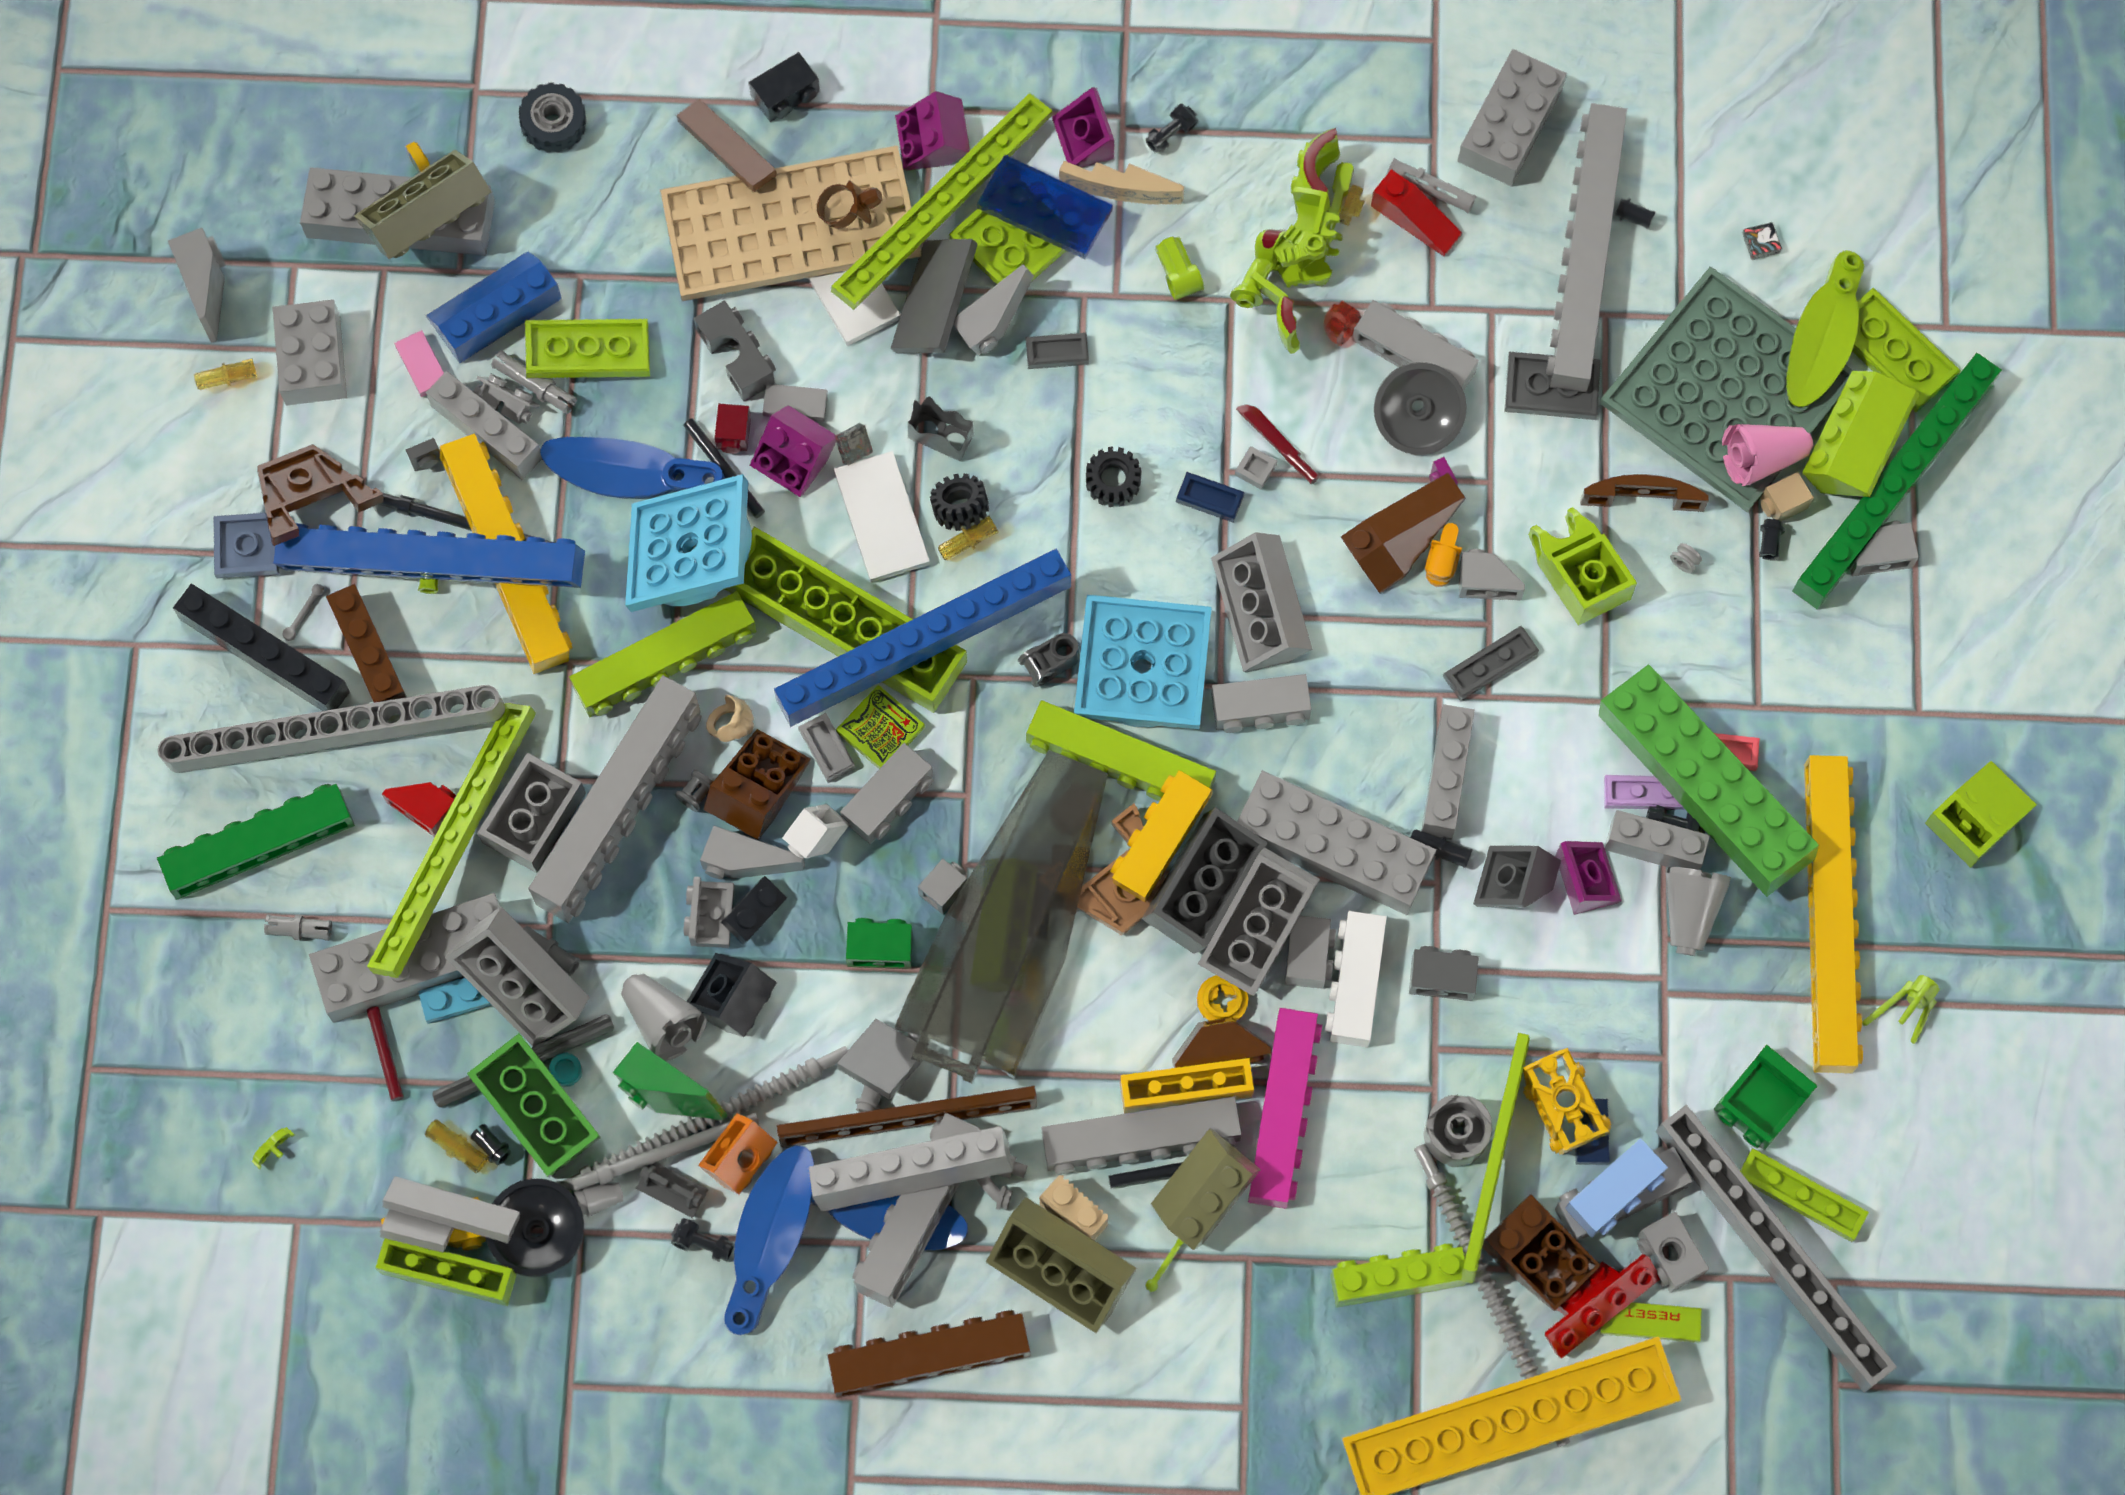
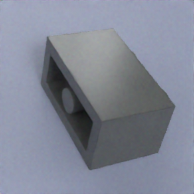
M1422 946L1420 949H1414L1411 962L1409 994L1473 1001L1476 994L1479 956H1473L1467 950H1453L1452 953L1439 952V948L1433 946Z

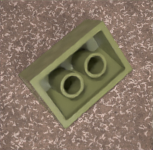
M1209 1128L1151 1202V1205L1168 1230L1192 1250H1195L1205 1242L1261 1169L1212 1128Z

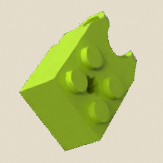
M1572 507L1567 510L1565 516L1570 534L1569 537L1563 539L1555 538L1538 525L1531 527L1528 535L1535 549L1537 564L1579 626L1631 600L1637 582L1605 534H1601L1594 523Z

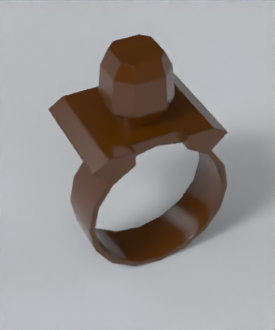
M850 180L846 185H831L819 196L817 213L822 221L836 229L847 227L857 217L870 225L872 221L870 209L878 206L883 201L882 193L875 187L862 190ZM839 191H851L854 197V204H852L849 213L840 221L827 222L824 210L830 197Z

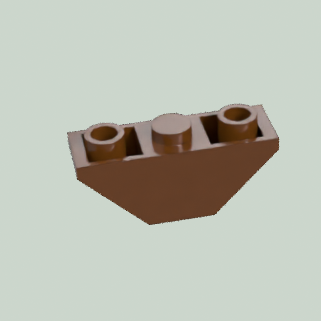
M1231 1017L1198 1022L1172 1058V1064L1174 1068L1246 1058H1249L1251 1063L1264 1060V1055L1272 1053L1271 1047L1267 1042Z

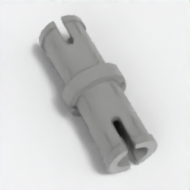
M267 914L265 922L269 924H264L265 935L292 936L294 940H301L302 937L324 939L326 941L331 939V933L328 931H332L331 920L304 919L303 915H295L292 918Z

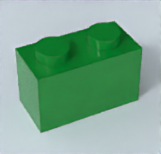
M857 918L855 922H848L846 943L847 967L911 969L912 924H906V921L902 919H889L887 923H874V920L870 918Z

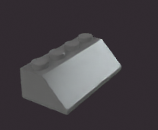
M1255 532L1211 557L1243 672L1291 662L1313 650L1280 535Z
M502 907L481 920L445 957L532 1046L542 1043L577 1020L590 998Z

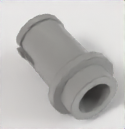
M864 1086L861 1097L855 1101L857 1104L856 1110L858 1112L880 1109L881 1107L878 1104L881 1095Z

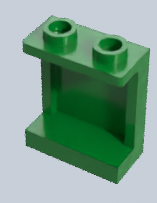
M1766 1044L1734 1085L1717 1103L1714 1110L1718 1112L1717 1117L1729 1127L1735 1126L1744 1133L1743 1138L1746 1142L1755 1148L1760 1146L1765 1151L1818 1085Z

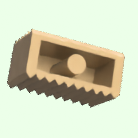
M1059 1175L1039 1197V1203L1044 1209L1092 1240H1095L1108 1226V1214H1103V1210H1098V1205H1093V1201H1088V1197H1083V1192L1078 1193V1188H1073V1184H1069L1068 1179L1064 1180L1063 1175Z

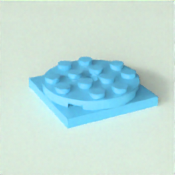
M743 474L632 503L625 606L631 612L661 604L670 606L693 605L706 599L714 598L724 588L744 583V568L751 547L752 531L747 519L748 480Z
M1087 595L1074 713L1089 719L1116 721L1133 727L1169 726L1200 730L1212 607ZM1139 659H1145L1151 663L1152 667L1148 672L1141 674L1134 668V663Z

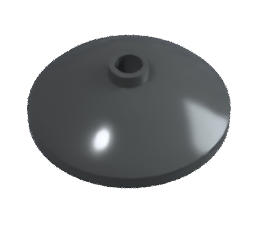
M1428 362L1409 363L1392 371L1379 386L1374 400V418L1381 435L1390 445L1409 454L1424 455L1443 449L1459 434L1466 417V398L1457 379L1441 366ZM1415 401H1422V409L1418 411L1412 409V404Z

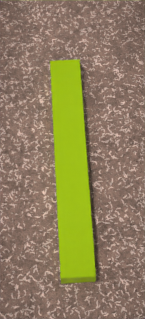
M1518 1032L1463 1266L1461 1278L1463 1282H1475L1530 1042L1528 1034Z

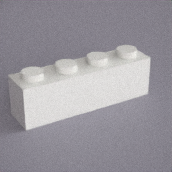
M1348 911L1346 920H1340L1337 939H1343L1342 951L1336 950L1333 967L1334 970H1339L1338 982L1332 981L1329 996L1330 1001H1335L1334 1013H1327L1325 1031L1331 1032L1330 1042L1367 1048L1369 1046L1387 916Z

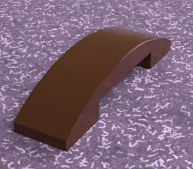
M1633 474L1604 479L1584 488L1580 505L1611 507L1615 496L1673 499V510L1704 512L1709 495L1690 484L1669 477Z

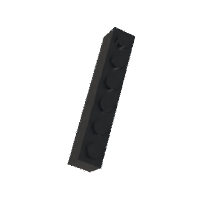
M192 583L173 607L180 621L322 711L338 709L350 693L343 679Z

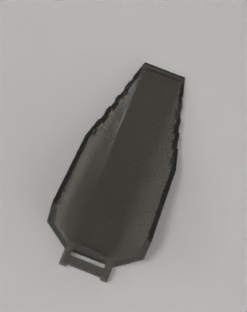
M1048 751L946 913L905 1000L894 1028L902 1034L909 1032L920 1035L911 1057L912 1060L920 1063L922 1060L963 1076V1080L969 1083H973L982 1061L1002 1070L1011 1079H1017L1066 960L1108 773L1053 751ZM930 1041H936L968 1054L972 1058L969 1064L963 1063L929 1049Z

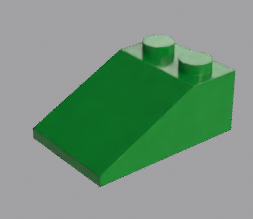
M638 1042L635 1043L613 1071V1074L620 1081L618 1087L629 1095L628 1099L642 1110L647 1106L656 1113L725 1120L728 1116L707 1089Z

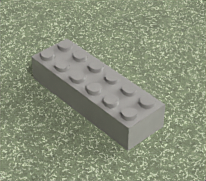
M310 167L300 224L306 238L375 245L354 215L412 177ZM492 190L490 194L485 196L483 203L473 208H467L460 213V217L456 221L441 225L434 230L435 233L430 238L424 241H417L409 248L486 256L495 203Z
M1263 770L1237 821L1267 842L1265 848L1278 856L1405 915L1408 914L1436 852V849Z
M495 893L432 913L399 978L373 974L367 967L386 929L309 954L323 1004L331 1021L334 1023L367 1012L366 1010L371 1007H382L418 995L420 990L465 978L445 957L481 920L500 908Z

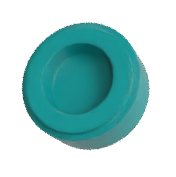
M561 1053L551 1060L549 1072L560 1086L569 1087L580 1080L582 1065L575 1055Z

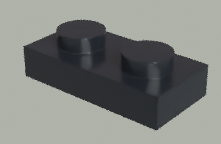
M764 876L729 912L721 923L742 944H745L782 905L787 897Z

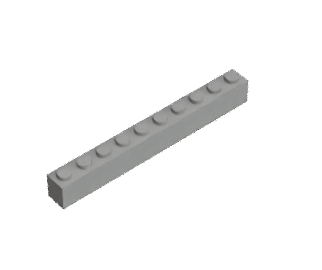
M1591 103L1589 113L1582 115L1580 132H1585L1584 141L1579 140L1576 158L1581 159V166L1575 167L1572 185H1578L1577 194H1571L1569 211L1574 212L1573 221L1568 220L1565 238L1570 239L1569 248L1564 247L1561 265L1567 267L1566 274H1560L1557 292L1563 293L1562 302H1556L1554 320H1559L1558 330H1552L1550 347L1555 348L1554 357L1549 356L1546 368V375H1551L1550 387L1587 392L1590 382L1627 108Z
M1687 1104L1661 1123L1656 1130L1658 1136L1669 1149L1675 1147L1690 1176L1861 1390L1865 1393L1896 1369L1897 1366Z

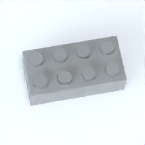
M1512 49L1461 144L1457 162L1512 187L1563 90L1567 73Z
M1263 848L1254 861L1198 965L1254 996L1320 879L1270 850Z

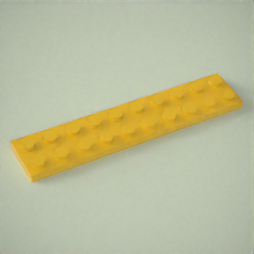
M1658 1336L1342 1438L1360 1495H1391L1681 1402V1398Z

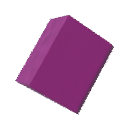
M1091 87L1052 116L1066 161L1081 168L1096 164V162L1101 163L1114 159V137L1096 87Z
M1564 841L1560 843L1555 857L1561 860L1559 870L1574 915L1622 901L1603 842Z

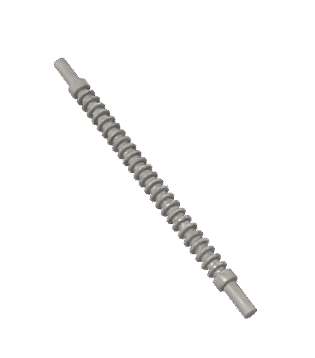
M844 1046L817 1060L812 1057L805 1061L804 1066L801 1067L798 1064L797 1069L794 1071L789 1068V1073L786 1075L781 1072L779 1078L776 1079L773 1076L772 1081L769 1083L764 1080V1085L761 1087L756 1084L754 1090L751 1091L748 1088L746 1090L747 1093L744 1095L739 1092L736 1099L731 1096L729 1102L721 1101V1107L728 1114L727 1117L732 1119V1114H740L741 1109L748 1111V1106L753 1105L757 1107L758 1101L765 1103V1098L770 1097L773 1099L775 1093L782 1095L783 1089L790 1091V1086L795 1085L798 1087L800 1081L807 1083V1078L809 1077L812 1079L820 1077L822 1071L836 1065L848 1050ZM688 1117L686 1123L679 1121V1126L671 1125V1130L669 1131L662 1129L661 1135L654 1133V1138L646 1137L644 1143L637 1141L636 1147L629 1145V1150L624 1151L620 1149L619 1155L612 1153V1158L607 1159L604 1157L602 1163L595 1161L594 1164L598 1166L607 1162L610 1165L680 1140L683 1137H688L691 1133L697 1134L700 1129L705 1131L708 1125L715 1127L716 1121L723 1123L724 1120L698 1117L692 1119ZM584 1166L580 1168V1173L558 1184L571 1192L574 1190L571 1179L594 1171L595 1166Z
M1422 1144L1416 1147L1414 1151L1427 1175L1426 1184L1429 1190H1434L1433 1198L1439 1199L1437 1206H1442L1441 1214L1447 1216L1445 1223L1451 1224L1449 1231H1454L1455 1236L1453 1239L1459 1241L1460 1244L1457 1247H1462L1464 1257H1466L1470 1241L1469 1234L1472 1230L1466 1229L1465 1226L1468 1222L1462 1220L1463 1212H1458L1459 1204H1454L1455 1196L1449 1194L1451 1187H1446L1447 1179L1444 1173H1439L1426 1144ZM1481 1254L1475 1283L1478 1282L1480 1284L1478 1291L1484 1292L1482 1299H1487L1488 1304L1486 1307L1491 1308L1493 1311L1490 1313V1316L1496 1317L1494 1324L1500 1326L1499 1334H1504L1505 1336L1503 1342H1508L1509 1344L1507 1351L1513 1352L1511 1359L1517 1360L1515 1367L1520 1368L1522 1371L1519 1376H1524L1527 1379L1540 1375L1536 1373L1538 1366L1532 1365L1534 1358L1529 1357L1527 1354L1530 1352V1349H1525L1523 1346L1526 1341L1520 1340L1521 1332L1515 1330L1517 1323L1511 1322L1513 1315L1507 1313L1509 1306L1503 1305L1505 1298L1499 1297L1498 1293L1501 1290L1495 1288L1496 1280H1491L1492 1272H1487L1488 1263L1482 1262L1484 1255ZM1569 1438L1556 1441L1558 1448L1570 1443Z

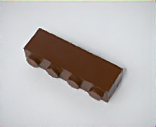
M352 584L327 595L326 598L373 702L407 698L356 585Z

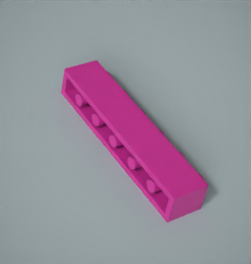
M1279 1007L1254 1164L1261 1171L1251 1182L1248 1203L1287 1209L1288 1201H1295L1298 1181H1292L1294 1168L1300 1169L1303 1150L1297 1149L1298 1137L1305 1138L1308 1118L1302 1117L1303 1105L1310 1106L1313 1087L1307 1086L1308 1074L1315 1075L1317 1055L1311 1054L1313 1043H1320L1322 1024H1316L1318 1016L1316 1013Z

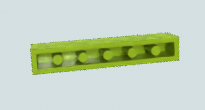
M738 591L580 670L569 676L589 718L594 715L602 716L611 711L613 705L623 700L625 702L634 700L641 694V691L650 686L656 687L662 675L669 678L678 672L686 673L695 668L697 662L707 657L709 659L716 658L725 651V648L735 643L740 645L749 641L753 634L757 632L755 622Z
M1043 700L1040 701L1026 732V743H1029L1033 750L1043 754L1047 752L1056 754L1062 762L1072 766L1078 763L1087 767L1090 773L1098 777L1104 778L1107 775L1117 779V783L1127 789H1134L1136 787L1144 790L1147 796L1157 801H1160L1164 795L1161 792V788L1168 776L1172 775L1175 777L1179 770L1212 789L1215 782V770Z

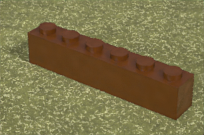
M1007 1310L996 1313V1318L983 1321L982 1317H974L964 1320L963 1326L950 1328V1324H941L931 1327L930 1333L918 1335L917 1331H908L899 1334V1339L886 1342L885 1338H875L866 1341V1346L853 1349L851 1344L835 1347L833 1349L834 1353L827 1354L835 1396L840 1398L1030 1357L1022 1313L1015 1314L1014 1310Z

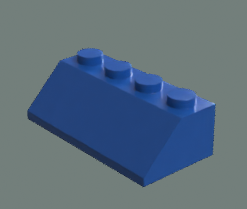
M527 251L433 310L426 317L460 364L525 323V320L533 318L561 300L562 297L557 282L544 264Z

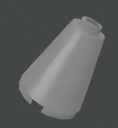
M1667 867L1666 880L1671 946L1677 947L1676 953L1695 956L1696 950L1703 951L1729 888L1731 877L1718 873H1705L1697 869Z
M646 974L632 975L624 982L621 995L651 1052L663 1060L669 1061L686 1052L687 1049L684 1045L691 1039L696 1042L700 1038L706 1027L707 1020L699 1009Z

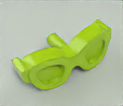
M287 1127L279 1129L258 1148L253 1156L252 1163L261 1170V1165L267 1160L271 1152L278 1158H281L284 1154L277 1147L290 1136L294 1137L295 1135Z

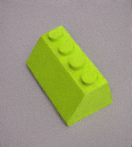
M1852 371L1802 473L1822 494L1870 497L1919 396L1917 390L1878 372Z

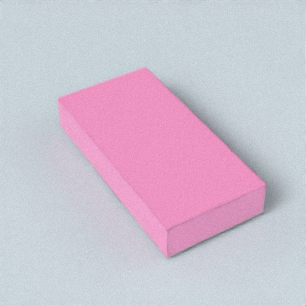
M421 330L394 344L420 396L424 397L427 395L426 392L444 372Z

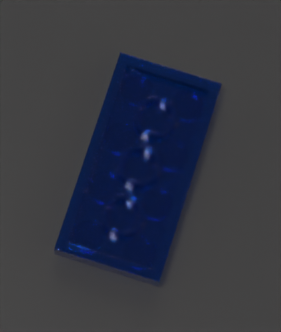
M1004 155L979 198L977 209L1086 259L1109 218L1113 205L1008 155Z

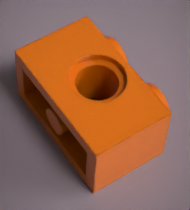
M737 1113L698 1166L722 1187L739 1195L751 1183L753 1175L762 1163L768 1160L778 1142L753 1120Z

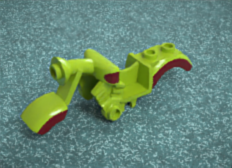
M1336 128L1326 130L1309 143L1306 142L1304 150L1299 151L1297 159L1299 173L1298 176H1293L1291 182V194H1293L1296 213L1298 214L1297 221L1294 226L1291 224L1287 230L1267 229L1258 234L1255 241V260L1249 267L1242 284L1236 286L1230 294L1231 299L1243 308L1260 306L1263 303L1262 294L1276 303V321L1279 336L1290 354L1297 352L1300 348V342L1296 334L1297 319L1293 315L1294 303L1288 298L1286 293L1268 281L1267 277L1272 270L1278 271L1287 288H1290L1291 285L1298 286V284L1323 286L1331 278L1332 269L1325 260L1326 256H1337L1340 253L1338 248H1331L1329 244L1333 240H1343L1342 234L1334 229L1336 224L1340 222L1339 215L1343 198L1349 194L1354 167L1351 163L1341 162L1337 165L1332 185L1334 198L1332 206H1330L1328 188L1321 181L1320 177L1326 168L1340 157Z

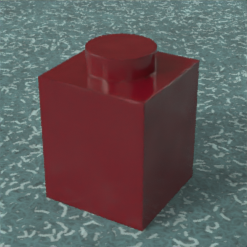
M718 403L714 436L717 449H721V451L728 454H737L739 451L748 450L751 424L749 406Z

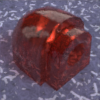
M1342 300L1338 304H1332L1324 317V330L1329 339L1338 346L1345 344L1353 335L1354 328L1361 319L1360 312Z

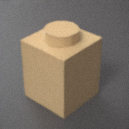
M1799 472L1766 487L1761 497V507L1768 517L1784 521L1808 509L1814 497Z

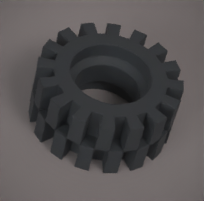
M1108 447V452H1104L1101 449L1098 451V456L1093 454L1090 458V463H1087L1086 488L1087 491H1090V496L1093 500L1097 497L1098 503L1101 505L1104 502H1108V507H1114V503H1118L1120 507L1124 506L1125 500L1131 502L1134 494L1137 496L1139 486H1141V467H1139L1138 459H1133V453L1128 451L1125 454L1124 448L1121 447L1118 448V451H1113V447ZM1116 467L1124 472L1126 478L1121 485L1111 487L1102 481V473L1107 468Z
M964 473L963 477L960 478L959 474H953L954 479L950 480L947 476L943 478V484L939 481L935 484L936 489L932 488L930 501L936 521L938 520L940 526L945 525V528L951 530L954 526L955 531H961V526H965L967 530L971 528V523L977 526L981 523L980 518H986V512H989V502L984 484L981 480L978 481V477L973 475L970 479L969 474ZM967 499L962 504L952 505L955 501Z

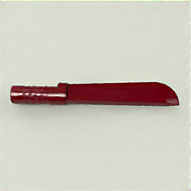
M1242 405L1236 408L1241 416L1284 456L1285 460L1310 484L1318 480L1319 475L1300 457L1301 453L1288 442L1257 407Z

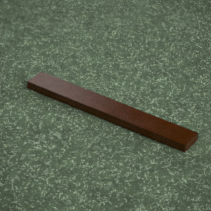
M1035 1086L780 1124L777 1125L780 1146L783 1148L933 1125L936 1121L941 1122L945 1113L961 1120L1031 1110L1037 1108Z

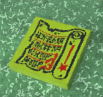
M877 685L836 728V732L880 769L903 743L908 746L925 728V724L880 685Z

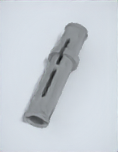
M1394 158L1387 171L1388 174L1391 169L1417 186L1422 192L1462 209L1466 213L1470 212L1475 202V195L1469 194L1425 173L1426 170L1421 167L1416 169ZM1405 174H1411L1421 180L1428 182L1429 185H1425L1417 180H1414L1406 176ZM1434 186L1456 195L1457 199L1434 189Z
M502 350L496 356L505 364L493 358L492 368L497 369L535 393L538 400L549 402L564 414L572 411L563 401L574 407L577 398L557 387L555 381L550 378H526V366Z

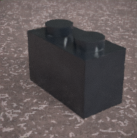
M800 52L795 53L749 81L750 95L769 122L777 118L786 117L793 108L801 103L811 102L820 92L819 78Z

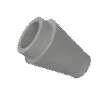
M619 1182L603 1185L595 1184L573 1191V1196L579 1203L583 1215L587 1214L588 1217L624 1201Z

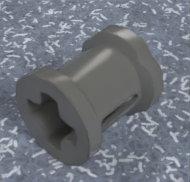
M694 770L691 773V780L682 791H677L675 796L686 807L698 812L700 809L699 804L708 794L713 781L703 773ZM699 786L700 788L697 790V792L694 795H692L695 789Z

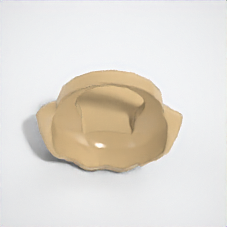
M726 695V704L716 708L709 715L706 722L709 734L723 742H729L750 735L754 727L752 710L746 702L737 697ZM726 713H734L731 721L716 731L715 724L717 720Z

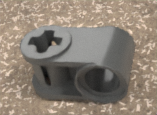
M1061 633L1041 645L1024 652L1018 658V662L1026 667L1032 677V685L1039 687L1076 665L1079 660V647L1073 635ZM1062 646H1069L1073 649L1072 653L1067 656L1059 655L1057 650Z

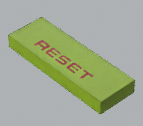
M1632 1302L1600 1328V1334L1648 1339L1659 1336L1660 1340L1699 1343L1701 1341L1702 1308Z

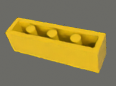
M1180 770L1175 777L1172 775L1168 776L1161 788V792L1164 793L1158 804L1153 802L1144 816L1148 821L1141 831L1136 829L1127 843L1131 847L1125 858L1122 856L1117 858L1110 871L1114 874L1112 877L1113 884L1145 903L1212 796V789Z
M1249 1058L1120 1075V1090L1124 1114L1235 1097V1100L1252 1098L1254 1092Z

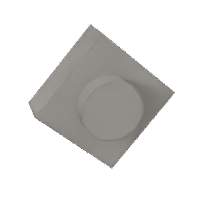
M1250 446L1236 468L1235 476L1262 490L1275 469L1277 460Z

